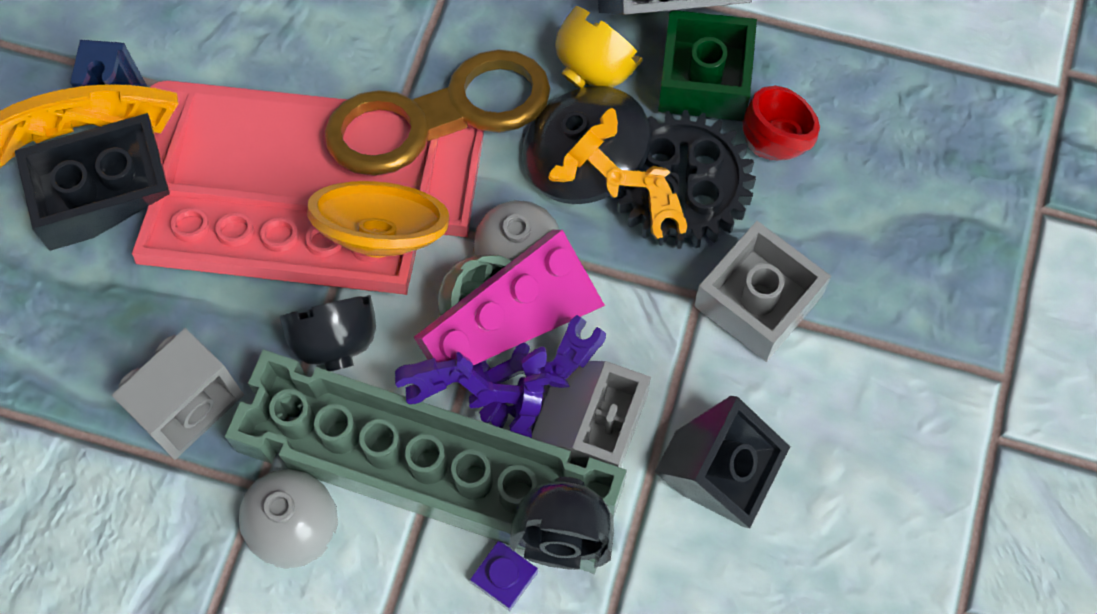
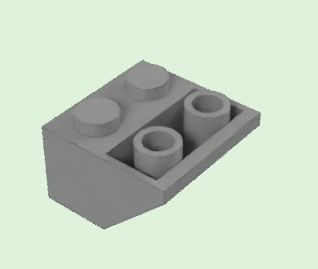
M589 361L584 368L579 366L565 379L570 387H550L532 432V438L571 451V463L586 468L589 457L621 468L648 396L651 377L607 361Z

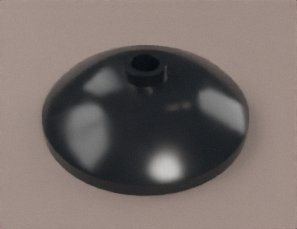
M607 86L579 88L565 93L550 102L531 123L523 143L522 157L524 168L534 186L545 196L567 204L592 203L611 196L606 188V178L588 160L580 168L577 167L573 181L554 182L550 181L548 176L556 165L563 166V159L592 126L601 124L600 118L610 108L616 111L618 121L617 134L614 137L603 139L604 142L599 146V149L621 170L640 171L651 147V128L641 105L629 94ZM619 185L618 191L623 189L625 186Z

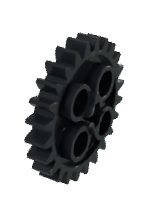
M684 110L681 120L676 121L670 111H665L664 123L661 124L654 117H648L651 128V147L640 171L646 172L652 166L668 169L670 173L664 178L672 193H676L677 197L679 190V147L681 145L688 147L686 166L687 188L685 194L686 211L683 213L687 223L686 233L678 234L675 221L666 218L661 223L663 238L658 239L659 245L663 246L670 236L675 237L677 249L682 248L685 238H691L695 247L699 248L702 235L704 234L714 243L717 242L719 227L731 233L735 223L733 218L743 220L746 212L744 206L750 205L754 193L750 190L754 188L756 176L749 174L752 172L754 160L743 159L746 155L747 144L733 146L737 132L733 130L724 135L720 133L723 122L720 119L711 127L705 125L706 113H702L696 122L690 121L688 110ZM661 153L671 159L661 162L655 160L652 156ZM699 156H707L712 158L715 162L711 164H704L699 162L696 158ZM625 186L618 191V195L615 197L620 199L617 211L619 214L631 212L628 216V226L630 228L640 223L644 224L642 237L645 239L652 234L650 228L649 192L643 187ZM704 195L710 197L714 202L704 205L698 203L694 198Z

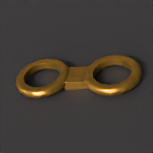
M498 49L481 52L465 60L452 74L447 88L415 99H410L398 92L383 90L359 93L344 101L330 115L325 129L327 150L339 165L354 173L377 176L396 172L411 164L425 149L428 141L468 128L467 124L479 130L499 133L519 129L534 121L547 106L551 90L547 74L534 59L517 51ZM504 69L523 75L531 83L532 91L528 99L515 109L504 112L484 111L470 102L466 97L468 85L475 77L486 71ZM370 111H393L403 116L411 125L409 136L404 143L385 154H361L349 148L343 140L346 127L356 117Z

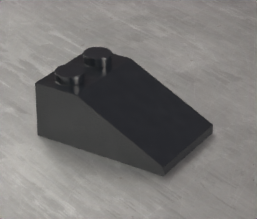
M148 113L15 150L32 229L49 251L93 239L170 194Z

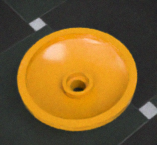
M376 181L338 183L318 190L308 201V219L323 236L351 251L375 258L401 255L424 248L443 236L449 224V212L438 199L423 191L393 183Z

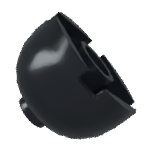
M371 295L311 307L312 309H308L307 312L298 313V311L279 317L284 337L294 355L307 364H325L326 370L330 372L354 366L352 357L368 349L376 331L375 311Z
M559 477L555 479V482L542 484L532 489L517 505L510 533V548L515 551L517 545L525 548V559L548 567L578 570L580 569L581 560L595 559L594 568L601 567L611 561L614 519L607 503L595 491L585 487L583 481L573 477Z

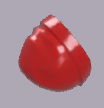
M776 85L762 87L755 92L745 111L742 127L748 148L759 157L776 161L793 159L802 155L807 150H811L816 144L820 132L819 119L806 100L796 92Z

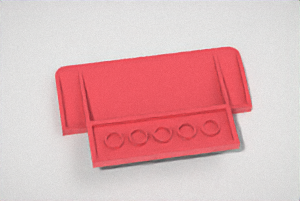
M161 81L151 86V88L176 92L179 104L161 133L154 132L170 194L148 206L132 251L136 264L407 295L417 250L396 256L369 257L365 254L351 251L326 238L308 219V201L315 192L330 185L354 181L393 183L423 191L442 202L449 212L448 229L444 235L468 237L484 137L483 130L467 124L468 128L428 141L420 155L404 168L393 173L377 176L354 173L339 165L328 152L326 146L325 129L329 117L348 99L178 81ZM370 111L356 117L346 127L343 140L349 148L361 154H385L404 143L409 136L411 125L403 116L393 111Z

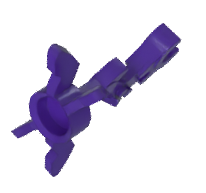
M578 315L571 319L558 347L555 359L551 362L546 361L545 366L540 368L541 373L550 374V386L559 388L570 387L565 379L579 366L584 368L605 342L606 333L602 329L596 327L589 338L581 339V331L587 322ZM523 342L514 349L509 360L490 368L486 363V359L473 365V370L486 381L501 384L524 373L521 360L529 354L530 346ZM489 403L479 412L481 421L484 423L491 421L493 426L503 428L509 415L507 411L509 406L506 403Z
M543 346L533 350L521 360L526 377H521L518 385L494 384L486 381L473 370L471 360L460 352L456 353V359L437 362L435 358L414 364H406L395 370V385L397 388L413 384L405 387L406 402L408 404L420 403L426 398L446 389L451 383L458 382L473 393L469 396L470 408L484 407L492 402L513 404L507 407L508 413L515 418L509 425L510 431L532 438V430L529 427L535 422V417L540 413L543 392L545 391L544 385H548L551 378L549 373H541L540 368L545 366L547 359L546 349Z

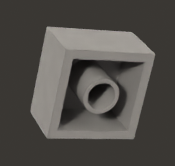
M756 221L699 285L694 306L767 362L822 298L831 275L760 222Z
M184 328L177 336L173 335L165 339L158 346L155 356L142 368L129 372L121 380L119 389L111 396L176 460L239 401L244 394L226 367Z

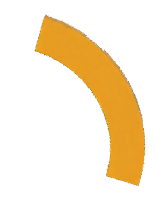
M105 84L56 90L12 104L0 110V168L15 157V150L32 141H35L37 144L57 136L74 132L73 127L85 125L103 126L148 113L154 132L161 133L179 104L177 93L151 87Z

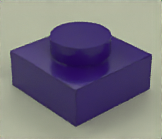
M498 541L473 574L470 582L508 611H511L537 575L538 568L504 543Z

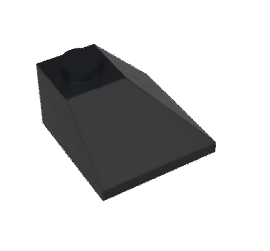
M729 396L675 431L654 472L682 496L742 527L750 529L791 446L738 396Z

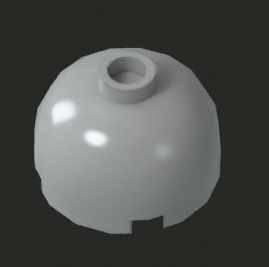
M513 200L498 204L483 216L476 228L473 247L474 256L499 255L513 261L553 229L559 230L558 224L545 208L533 202Z
M293 469L272 471L256 480L244 494L239 509L240 532L250 551L264 562L284 569L302 567L321 557L328 548L327 544L332 539L333 532L336 533L338 526L337 506L326 486L312 475Z

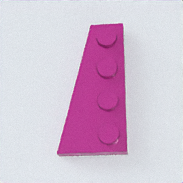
M553 229L415 335L414 339L427 360L435 358L437 362L456 359V353L460 352L475 365L570 322L576 315L582 317L604 307L605 304L564 231Z

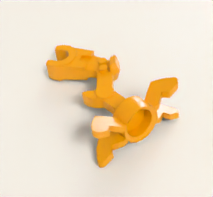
M613 108L608 109L600 118L601 124L592 126L563 159V166L556 165L548 176L549 180L554 182L573 181L577 167L580 168L588 160L606 178V188L611 197H617L619 185L643 187L648 190L650 228L655 239L663 238L661 223L666 218L675 221L678 234L686 233L687 223L677 194L672 193L664 178L670 173L668 169L652 166L646 172L621 170L599 149V146L604 142L603 139L614 137L617 134L618 121L616 111Z

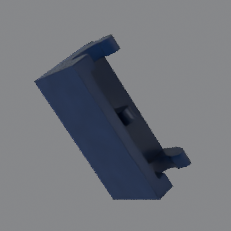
M80 40L70 81L72 87L105 84L148 87L125 43Z

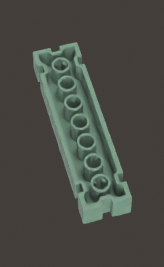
M264 349L248 382V385L255 394V398L251 405L240 401L225 435V438L238 453L272 464L277 453L288 469L306 472L317 480L496 541H501L507 545H510L512 521L517 505L532 489L542 484L555 482V479L559 477L577 478L584 482L585 487L595 491L607 503L614 518L627 473L626 469L590 457L586 469L571 464V451L424 402L408 404L406 396L318 367L315 368L312 377H308L305 375L299 361ZM299 411L302 412L298 418H293L291 421L286 420L288 416L296 417ZM517 545L516 547L525 550V548L520 545ZM595 559L581 560L580 569L595 574L597 567L594 568Z

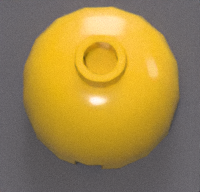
M575 6L563 21L556 36V54L566 67L561 74L577 88H583L585 84L613 88L623 83L641 63L642 57L635 56L638 51L608 24L601 20L599 23L595 22L592 25L585 20L590 12Z

